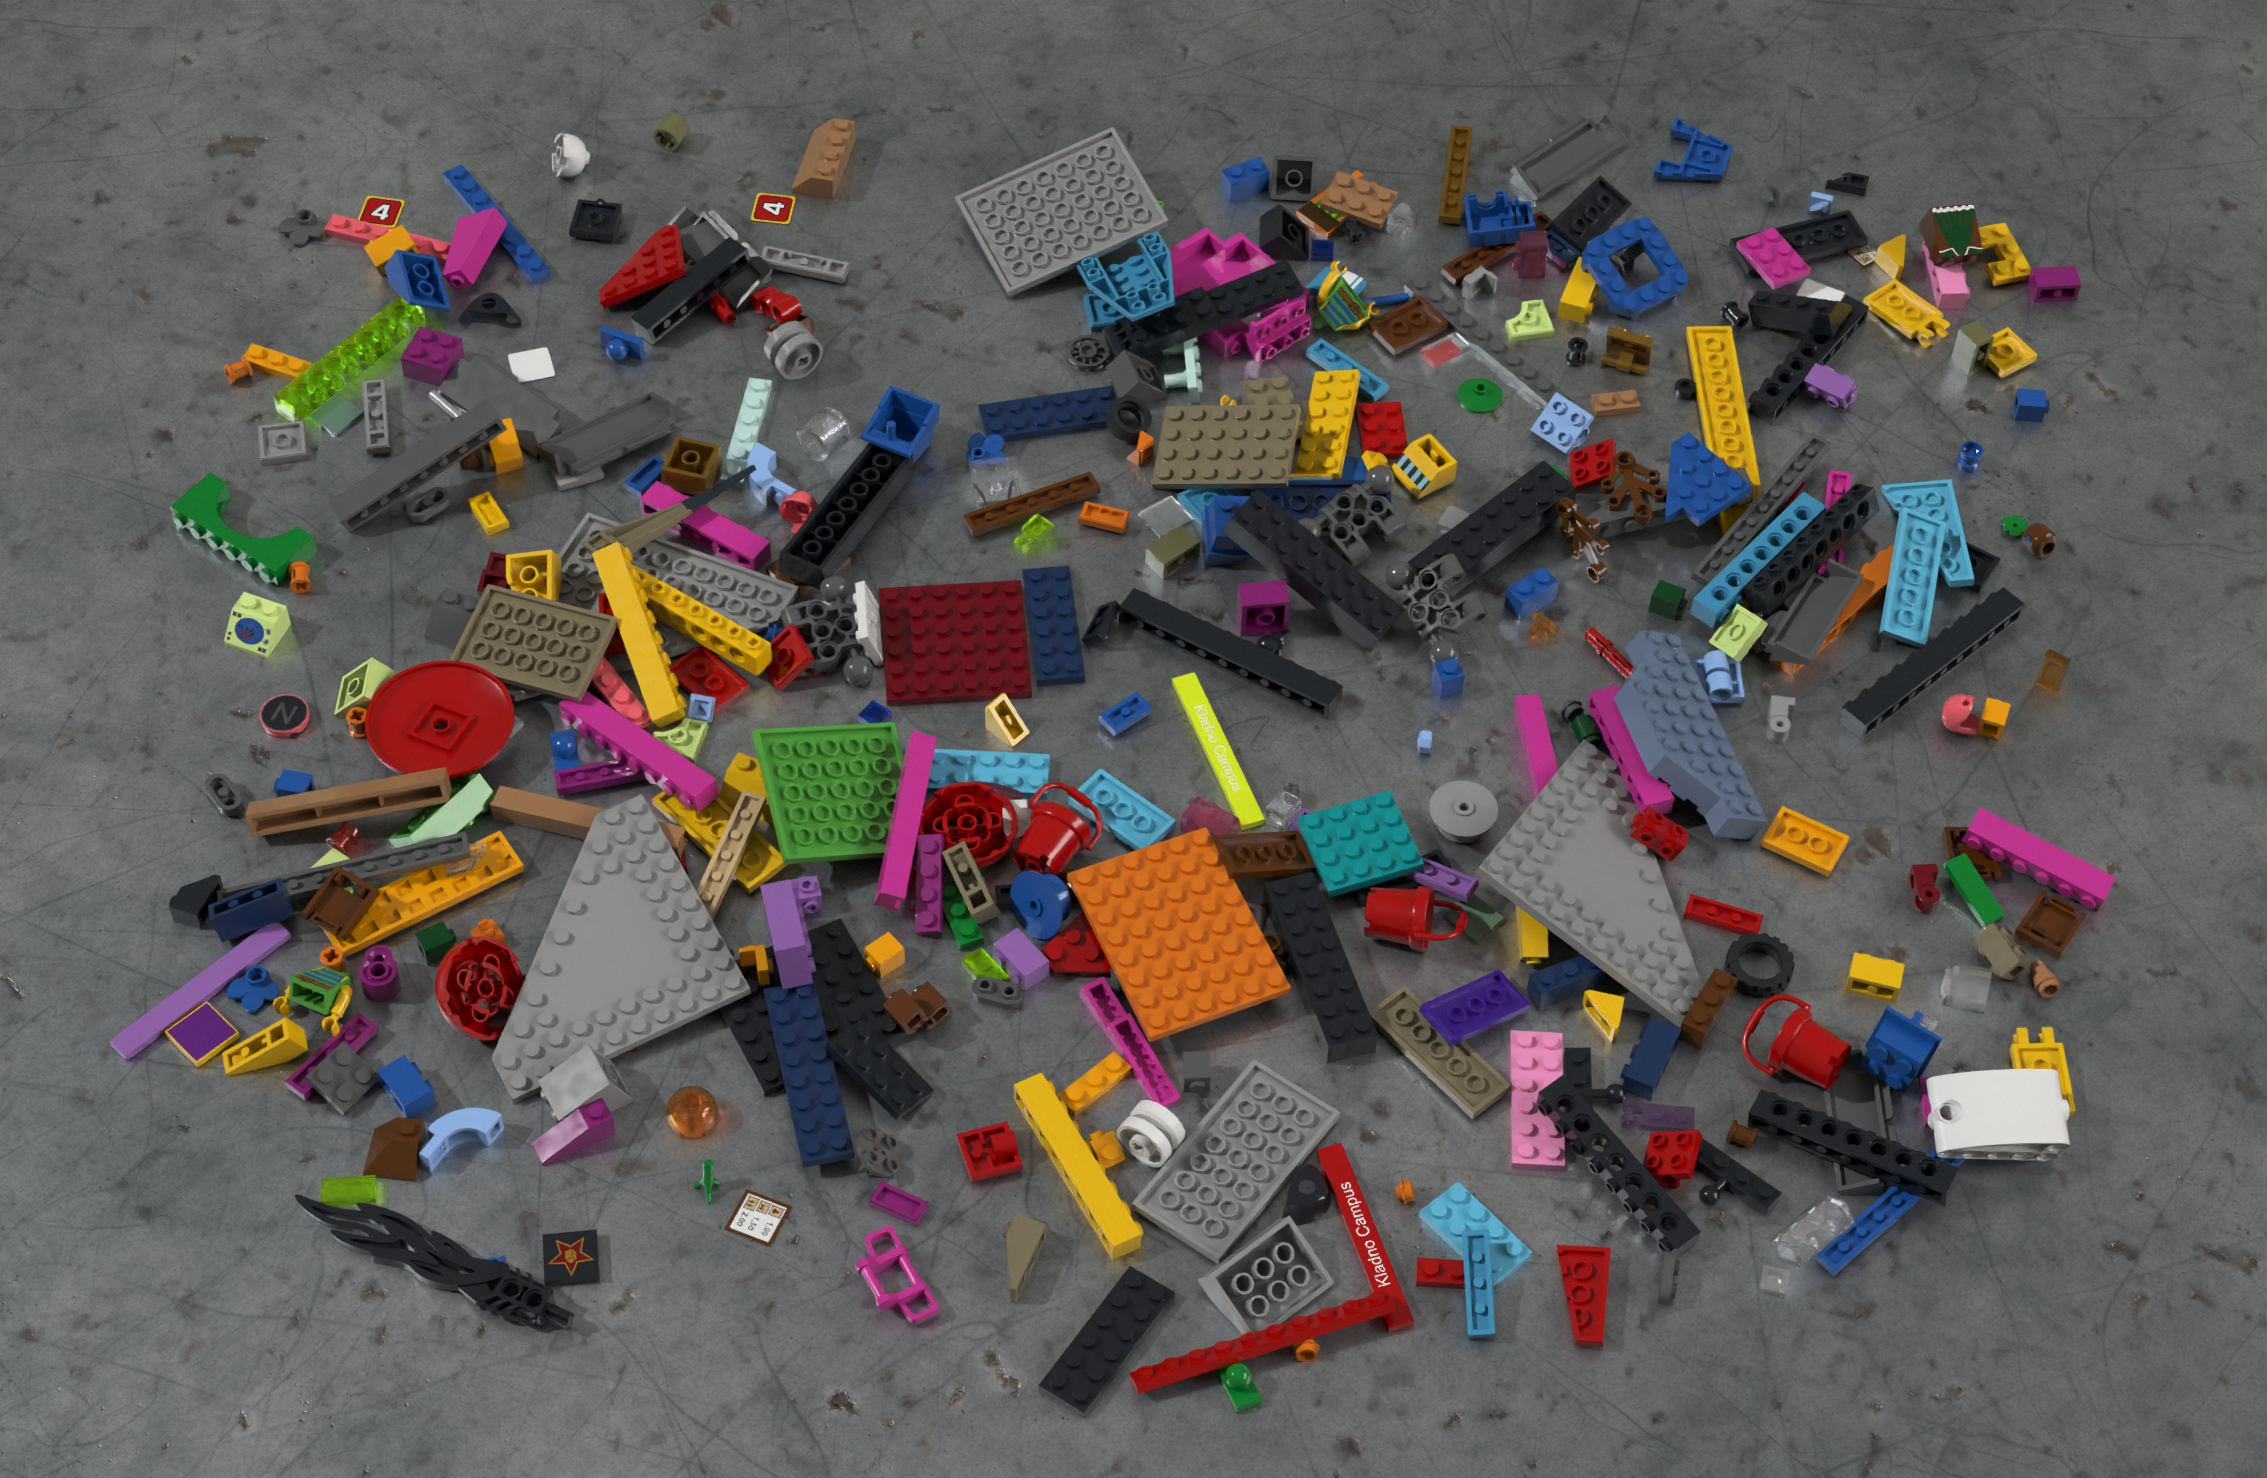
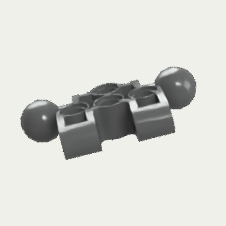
M1381 465L1370 468L1366 473L1363 484L1358 485L1355 483L1344 492L1338 493L1333 500L1318 510L1319 516L1315 519L1303 518L1298 520L1301 525L1319 539H1321L1322 530L1328 527L1331 531L1329 547L1353 567L1371 555L1369 547L1361 538L1369 529H1373L1386 542L1391 541L1407 529L1405 520L1385 497L1371 495L1388 493L1394 485V476L1391 470ZM1346 504L1349 508L1343 509L1338 505ZM1372 508H1379V509L1381 510V512L1376 513V512L1372 511L1371 509H1372ZM1361 521L1364 525L1358 526L1355 525L1353 522ZM1343 534L1346 538L1339 539L1335 535Z
M1453 553L1443 556L1419 572L1416 587L1413 585L1415 579L1413 567L1407 562H1393L1387 567L1385 573L1388 586L1394 590L1401 591L1403 595L1401 603L1423 641L1430 642L1429 655L1433 664L1456 658L1458 661L1460 655L1456 643L1450 639H1444L1442 636L1443 632L1447 631L1461 635L1484 620L1489 614L1476 592L1467 594L1457 601L1449 594V589L1466 576L1465 571ZM1431 578H1435L1434 584L1427 587L1428 581ZM1446 597L1445 604L1438 606L1439 600ZM1426 610L1425 616L1422 619H1418L1419 613ZM1453 617H1457V622L1449 626L1450 620Z
M840 575L827 576L820 585L822 598L832 606L813 599L785 607L780 614L784 628L792 623L797 626L801 635L811 634L813 638V643L807 646L815 660L798 675L799 677L806 678L834 672L842 659L847 658L848 660L843 667L844 677L848 683L854 686H862L870 681L874 670L869 659L861 656L864 647L862 644L859 645L856 639L855 632L858 631V625L855 621L852 606L845 601L849 595L850 586L846 579ZM821 614L819 617H814L813 615ZM845 628L851 629L850 631H842ZM821 634L827 635L825 637H819V635ZM828 654L834 655V656L829 657V658L824 657L825 655H828Z

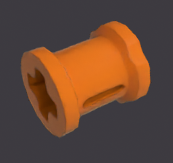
M245 356L238 362L223 365L224 373L230 384L235 383V380L244 376H253L251 365Z
M300 561L292 563L288 567V572L291 576L290 590L295 593L308 592L311 589V581L308 579V574L310 573L309 565Z
M351 708L346 715V720L350 724L349 733L355 739L366 738L365 716L367 710L365 708Z
M329 946L321 951L319 958L321 963H323V967H328L340 973L346 971V965L342 961L343 953L338 947Z

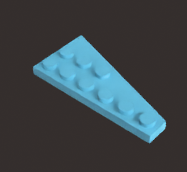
M1952 480L1881 485L1882 494L1898 516L1899 511L1906 507L1946 522L1938 571L1949 587L1973 586L1974 575Z

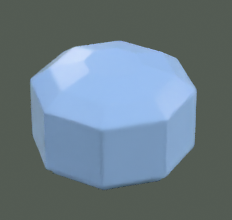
M1422 729L1417 739L1419 753L1429 754L1431 752L1433 738L1431 730Z

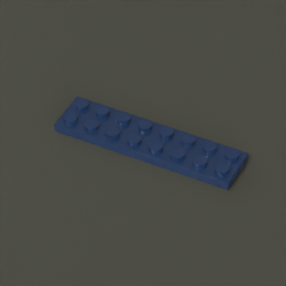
M813 980L811 984L782 989V986L763 989L802 1168L855 1158L833 1058L825 1050L829 1041L815 981Z

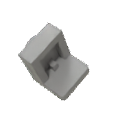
M1480 266L1463 279L1462 296L1469 300L1481 289L1494 294L1497 287V276Z

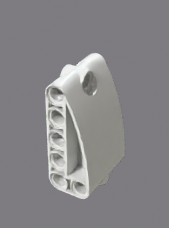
M1984 1070L1934 1076L1926 1080L1929 1104L1931 1105V1112L1928 1115L1927 1122L1930 1128L1934 1130L1936 1152L1940 1158L2050 1161L2057 1159L2070 1148L2066 1123L2069 1118L2070 1109L2068 1101L2062 1099L2057 1070Z

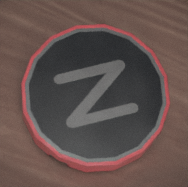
M282 694L269 699L262 706L260 719L267 733L275 737L285 738L290 737V734L295 732L297 734L302 732L309 723L310 713L308 704L302 698L292 694Z

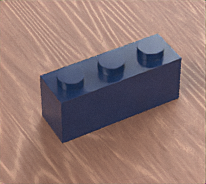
M281 877L208 905L209 919L222 942L236 939L245 933L262 929L266 925L283 921L294 915L293 900Z
M1579 955L1529 974L1527 993L1539 1011L1582 995L1587 990H1595L1606 986L1608 974L1585 956Z
M1652 1017L1649 1026H1643L1639 1035L1641 1042L1639 1045L1635 1044L1629 1057L1632 1061L1630 1065H1624L1620 1078L1623 1079L1622 1086L1626 1092L1651 1102L1678 1044L1681 1028Z

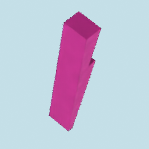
M1103 976L1081 986L1080 997L1121 1058L1132 1067V1074L1149 1099L1164 1107L1180 1101L1181 1097L1131 1014H1126L1105 977Z

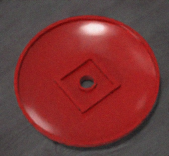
M460 661L427 662L398 673L376 692L366 712L365 732L368 744L374 755L392 771L404 775L446 767L449 779L478 770L501 752L513 730L514 707L511 696L504 684L489 671ZM447 725L443 730L435 729L437 726Z

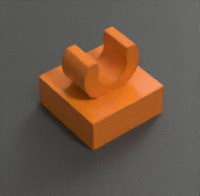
M485 918L477 923V927L470 930L472 938L490 937L502 943L506 942L505 935L493 919L487 920Z

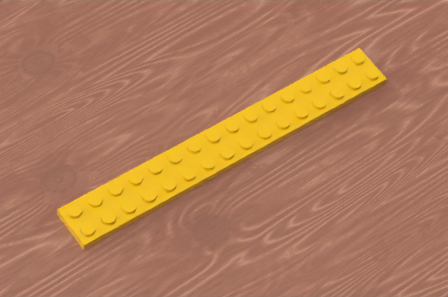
M1731 326L1686 327V339L1693 378L1696 383V395L1705 446L1732 470L1745 467L1754 487V501L1762 492L1732 328ZM1752 503L1727 508L1718 513L1722 537ZM1745 597L1741 606L1745 609H1750L1747 597Z

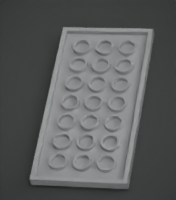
M1253 1059L1132 1202L1131 1209L1219 1264L1339 1119L1340 1112Z

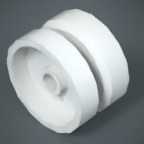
M1141 1100L1131 1111L1130 1117L1126 1118L1117 1129V1138L1126 1152L1139 1162L1151 1167H1161L1171 1156L1172 1150L1177 1148L1185 1138V1130L1178 1118L1166 1107L1154 1101Z

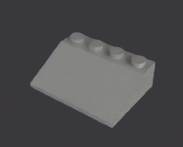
M1290 1216L1274 1222L1197 1279L1212 1303L1242 1335L1264 1330L1273 1324L1280 1325L1335 1283Z

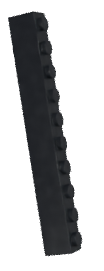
M2004 587L1996 593L1992 592L1982 604H1976L1970 613L1966 616H1960L1950 628H1944L1937 638L1933 641L1931 639L1928 640L1921 650L1917 653L1912 652L1901 665H1895L1888 675L1879 677L1872 687L1863 689L1856 699L1846 702L1841 709L1840 723L1862 740L2021 618L2025 603Z
M1133 588L1119 606L1120 623L1326 720L1330 718L1342 701L1343 685L1335 680L1321 676L1313 670L1306 669L1292 660H1287L1270 650L1259 647L1249 640H1244L1230 631L1212 625L1210 622L1197 618L1187 611H1182L1168 602L1150 596L1146 592Z

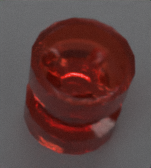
M345 821L338 827L336 833H332L326 839V842L330 849L334 847L346 856L350 852V847L356 845L362 839V835L354 825Z

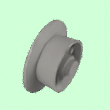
M1458 780L1446 783L1433 793L1429 802L1430 817L1441 834L1447 839L1458 843H1469L1480 838L1494 826L1499 813L1498 803L1494 795L1484 786L1471 781Z

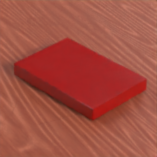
M702 645L693 648L669 666L670 672H673L678 680V687L689 696H691V693L716 698L713 716L750 689L747 681Z

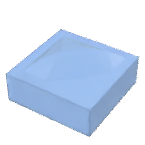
M1812 191L1807 212L1823 216L1829 215L1833 196Z
M691 693L687 718L712 722L716 698Z

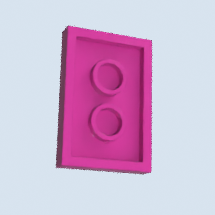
M1774 227L1737 241L1736 248L1773 290L1810 276L1811 268Z

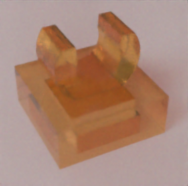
M1537 611L1530 618L1534 625L1530 627L1529 633L1534 636L1537 630H1542V635L1539 638L1542 642L1548 639V632L1555 636L1560 629L1554 621Z

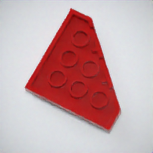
M677 223L671 226L666 225L659 231H656L599 290L600 303L604 309L686 275L681 233Z
M1084 911L1040 950L1049 960V970L1054 975H1065V973L1101 975V973H1111L1112 967Z

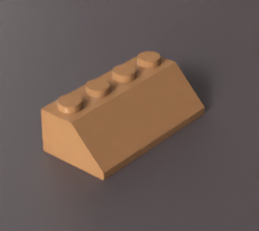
M833 118L813 131L791 188V193L834 200L856 141L855 121Z

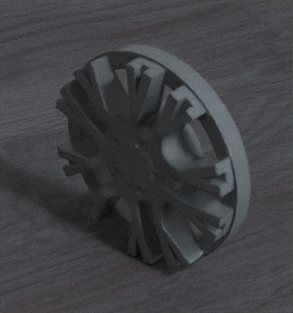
M1083 335L1076 337L1067 346L1068 361L1071 365L1077 366L1078 370L1082 369V371H1085V369H1089V371H1095V368L1103 367L1109 357L1108 345L1096 336ZM1086 340L1092 341V344H1090V343H1086V344H1085V341H1086Z

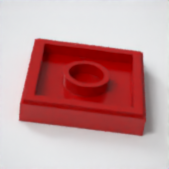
M792 623L770 642L772 662L765 668L776 689L780 691L815 660L797 626Z

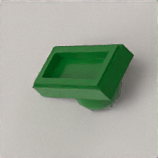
M1243 1361L1215 1369L1236 1413L1262 1403V1398L1252 1380L1251 1371Z

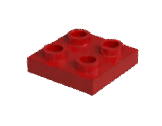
M1612 438L1570 453L1571 484L1576 487V493L1600 485L1601 481L1607 478L1614 469L1612 463L1613 458L1616 456V443Z
M1007 1121L956 1134V1140L971 1183L1022 1170L1016 1137L1013 1130H1010Z
M1699 1130L1652 1132L1643 1166L1661 1186L1669 1189L1680 1187L1681 1180L1692 1179L1702 1134Z

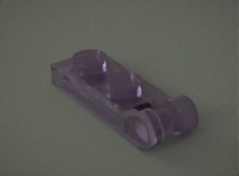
M1630 1098L1624 1099L1621 1102V1110L1624 1112L1621 1116V1126L1623 1128L1654 1132L1694 1130L1695 1107L1636 1102V1100ZM1634 1114L1641 1115V1118H1637Z

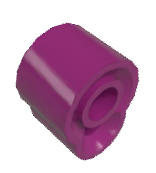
M384 945L372 946L366 951L364 961L361 963L358 972L363 993L367 999L383 1003L397 996L401 989V982L397 964L393 959L391 950Z

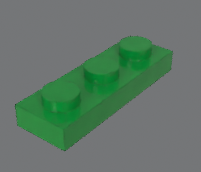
M955 880L943 884V916L959 950L962 951L983 944L984 937L977 922L971 916Z

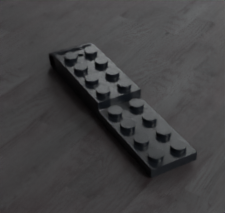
M1285 259L1208 291H1205L1201 286L1175 297L1174 306L1132 322L1126 317L1115 321L1116 325L1106 326L1102 331V335L1114 359L1123 350H1127L1143 359L1304 294V290L1288 260Z

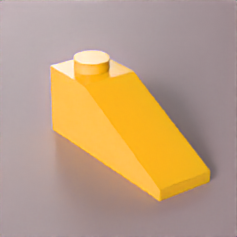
M285 1017L222 1053L226 1075L232 1076L282 1064L308 1051L305 1030Z

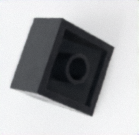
M1280 204L1260 216L1259 246L1265 254H1268L1274 260L1306 261L1309 259L1308 226Z

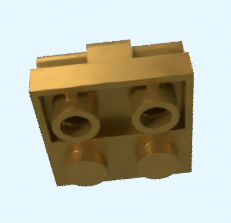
M1609 327L1606 354L1619 358L1604 354L1602 363L1614 366L1620 371L1628 373L1632 371L1646 375L1648 366L1634 363V361L1650 365L1653 338L1643 333L1634 334L1628 332L1621 327Z

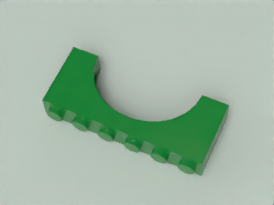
M211 472L170 506L173 515L172 520L178 527L187 529L194 537L203 539L213 549H219L229 559L238 561L248 571H254L264 581L271 582L278 587L290 577L288 567L292 563L299 561L306 563L318 552L315 537L298 526L282 535L268 538L248 537L231 530L220 519L222 509L231 499L228 484Z

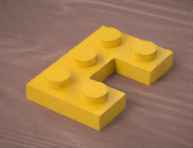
M2006 223L1978 227L1982 249L1993 248L2000 260L1987 263L1984 268L1992 284L1996 286L2028 280L2031 267Z

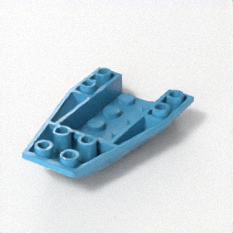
M1159 232L1149 233L1143 238L1138 239L1142 254L1132 256L1119 264H1112L1103 269L1098 258L1095 256L1085 258L1076 265L1087 287L1132 322L1175 305L1171 253Z

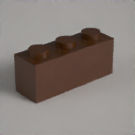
M1715 967L1681 1023L1680 1041L1701 1051L1734 997L1738 978Z

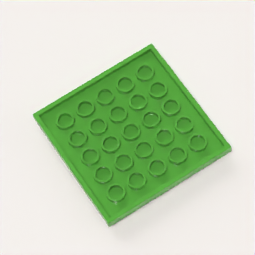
M895 722L755 729L753 731L752 738L783 864L881 858L884 856L904 759ZM917 840L914 855H917Z

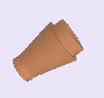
M2036 960L2032 962L2029 969L2037 994L2044 998L2053 997L2060 990L2059 979L2044 965L2043 961Z

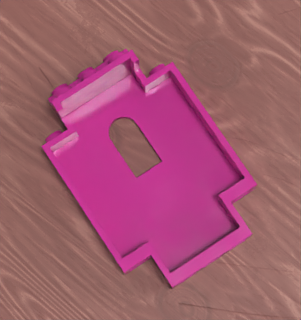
M1207 227L1169 248L1172 258L1174 297L1201 286L1205 291H1208L1276 263L1241 232L1223 242ZM1302 285L1304 294L1258 312L1263 319L1257 323L1251 321L1247 325L1240 319L1199 337L1224 359L1231 354L1237 353L1242 348L1260 364L1266 359L1272 358L1281 350L1289 348L1294 342L1305 338L1310 333L1311 317L1305 312L1309 308L1310 291Z

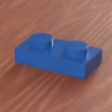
M1135 692L1099 715V722L1111 734L1116 736L1152 713V706L1138 692Z

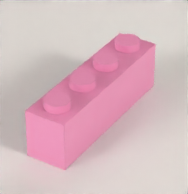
M1923 241L1922 247L1937 309H1964L1966 300L1970 298V287L1966 286V272L1962 270V263H1955V265L1949 267L1934 265L1926 243Z

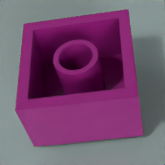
M420 327L400 357L403 376L440 387L460 359L465 357L462 338Z
M1286 580L1238 584L1236 617L1240 637L1271 634L1273 632L1283 633L1288 630L1290 599Z

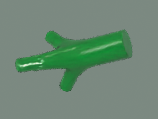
M710 1159L703 1161L702 1178L694 1185L695 1189L702 1186L705 1187L707 1203L712 1202V1184L719 1185V1181L713 1176L714 1162Z

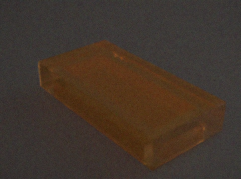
M2048 649L2035 684L2054 694H2058L2071 659Z

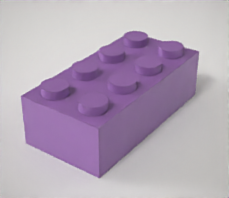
M790 879L761 885V893L782 989L813 983L811 973L816 972L813 957H808L812 955V949L806 922L804 921L802 905H796L801 903L798 888L792 889Z

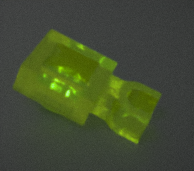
M1036 513L1021 528L1023 535H1019L1013 540L1014 547L1017 548L1020 544L1025 543L1021 548L1023 553L1026 554L1033 542L1040 545L1055 530L1054 524Z

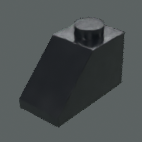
M215 874L182 886L169 903V910L171 911L173 921L202 929L209 917L208 905L217 902V890L224 889L221 877Z

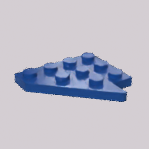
M1688 432L1671 443L1665 521L1669 522L1683 513L1695 525L1700 526L1751 493L1752 486Z

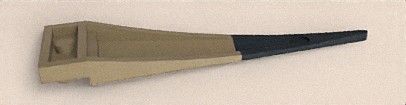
M751 465L717 485L682 502L642 518L601 530L584 541L582 545L592 555L593 552L618 541L624 548L628 547L631 554H633L757 469L755 465Z

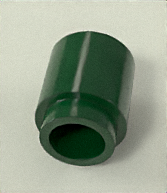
M1581 714L1575 717L1571 724V729L1578 743L1580 744L1585 739L1596 748H1599L1602 744V734L1593 716Z

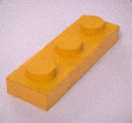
M253 343L242 356L247 358L253 369L299 384H303L313 371L311 362Z
M1113 1051L1059 1093L1057 1098L1065 1102L1068 1112L1075 1118L1131 1074L1132 1067Z

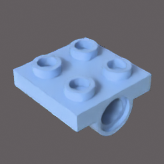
M1556 392L1530 430L1569 455L1574 447L1580 446L1585 441L1589 433L1588 426L1595 417Z
M1720 650L1708 652L1704 659H1691V664L1699 677L1704 691L1708 695L1710 703L1744 702L1745 696L1740 663L1734 659H1728V655Z

